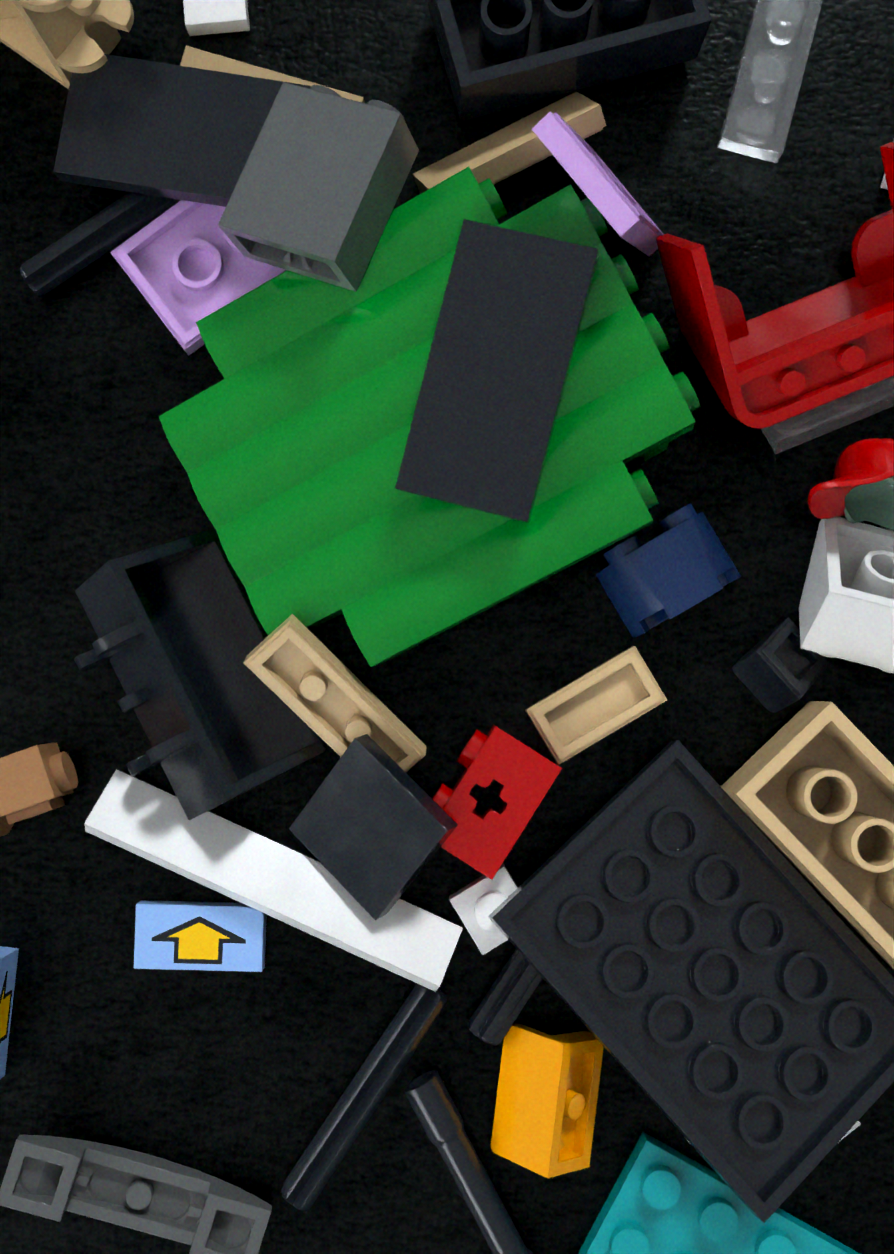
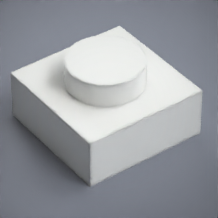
M503 863L492 880L483 875L449 896L451 904L482 955L508 940L488 917L518 888Z

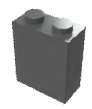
M283 82L218 226L244 257L357 292L419 152L403 115L396 108L383 101L370 100L365 104L343 98L332 89L322 85H312L308 89Z

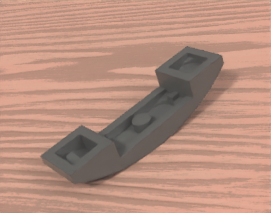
M43 1135L18 1136L0 1188V1206L58 1222L61 1221L65 1211L191 1245L189 1254H258L272 1211V1205L233 1184L160 1157L103 1143Z

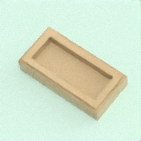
M632 646L525 709L554 760L559 765L667 701V698L637 648Z

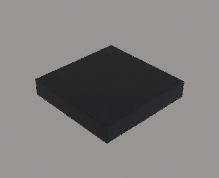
M368 734L356 737L289 830L376 921L390 911L458 824Z

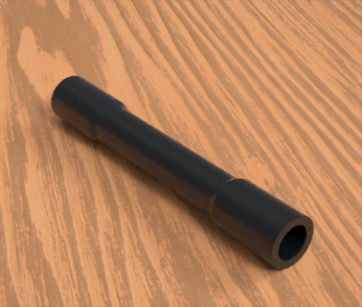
M438 1071L426 1072L412 1080L405 1086L403 1091L428 1139L440 1152L492 1254H533L525 1246L464 1130L463 1119Z

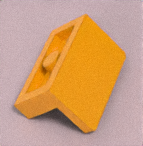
M519 1023L512 1024L503 1040L491 1138V1150L493 1153L546 1178L590 1167L604 1048L592 1033L579 1031L552 1036Z

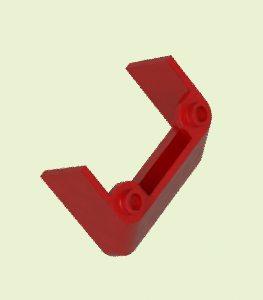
M894 142L880 146L892 210L870 218L857 231L851 249L856 276L746 321L739 298L729 289L714 285L704 245L668 233L655 238L681 332L728 413L751 428L772 426L894 376Z

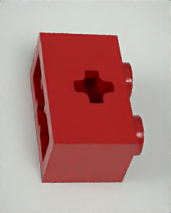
M494 724L487 735L477 729L456 761L466 767L454 788L451 789L442 783L432 798L458 824L441 848L491 880L562 770L560 766ZM494 779L500 783L497 792L503 800V804L498 809L488 805L480 813L475 809L477 800L471 789L476 784L486 788Z

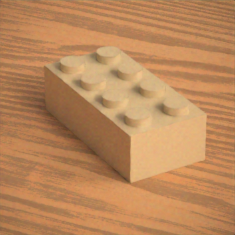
M809 701L741 766L721 788L779 852L894 971V766L833 702Z

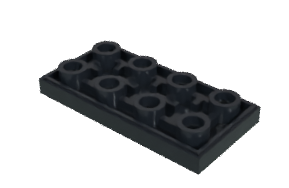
M105 54L108 61L99 69L89 73L72 72L53 171L60 181L224 207L229 202L283 81L108 54ZM289 83V84H293V85L305 87V88H308V89H310V87H311V86H309V85Z
M466 219L463 220L395 489L526 523L530 522L599 258L598 249Z

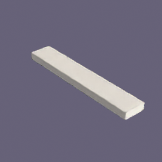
M117 769L84 823L85 831L435 992L441 985L463 927L401 899H398L386 915L375 921L320 862L209 811L188 820L176 796Z

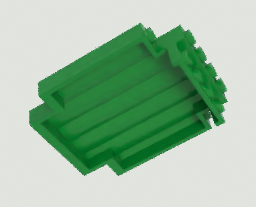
M468 166L393 209L357 292L286 270L196 322L206 348L224 380L159 416L167 439L186 470L197 499L216 529L224 552L244 585L254 612L267 635H270L291 614L309 631L343 614L353 638L370 667L380 665L653 523V518L648 509L659 504L656 495L641 468L629 474L625 465L641 456L646 461L667 450L670 441L693 430L695 420L691 412L699 408L700 403L684 372L681 371L672 376L664 363L660 353L669 349V344L653 313L641 317L629 295L639 289L626 260L621 254L611 259L602 245L599 237L608 232L602 214L588 197L580 201L571 184L499 224L497 220L507 215V212L490 178L478 184ZM464 219L599 250V258L529 523L395 489Z

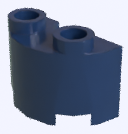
M691 503L659 521L658 524L664 533L642 545L637 535L603 554L609 566L595 575L633 638L646 633L667 619H672L723 589V586L741 577L704 513L700 512L697 514Z

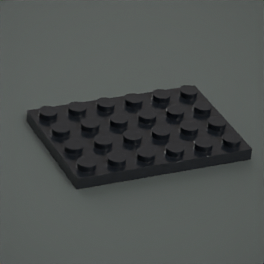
M679 740L669 742L488 916L754 1216L763 1223L769 1219L894 1082V977Z

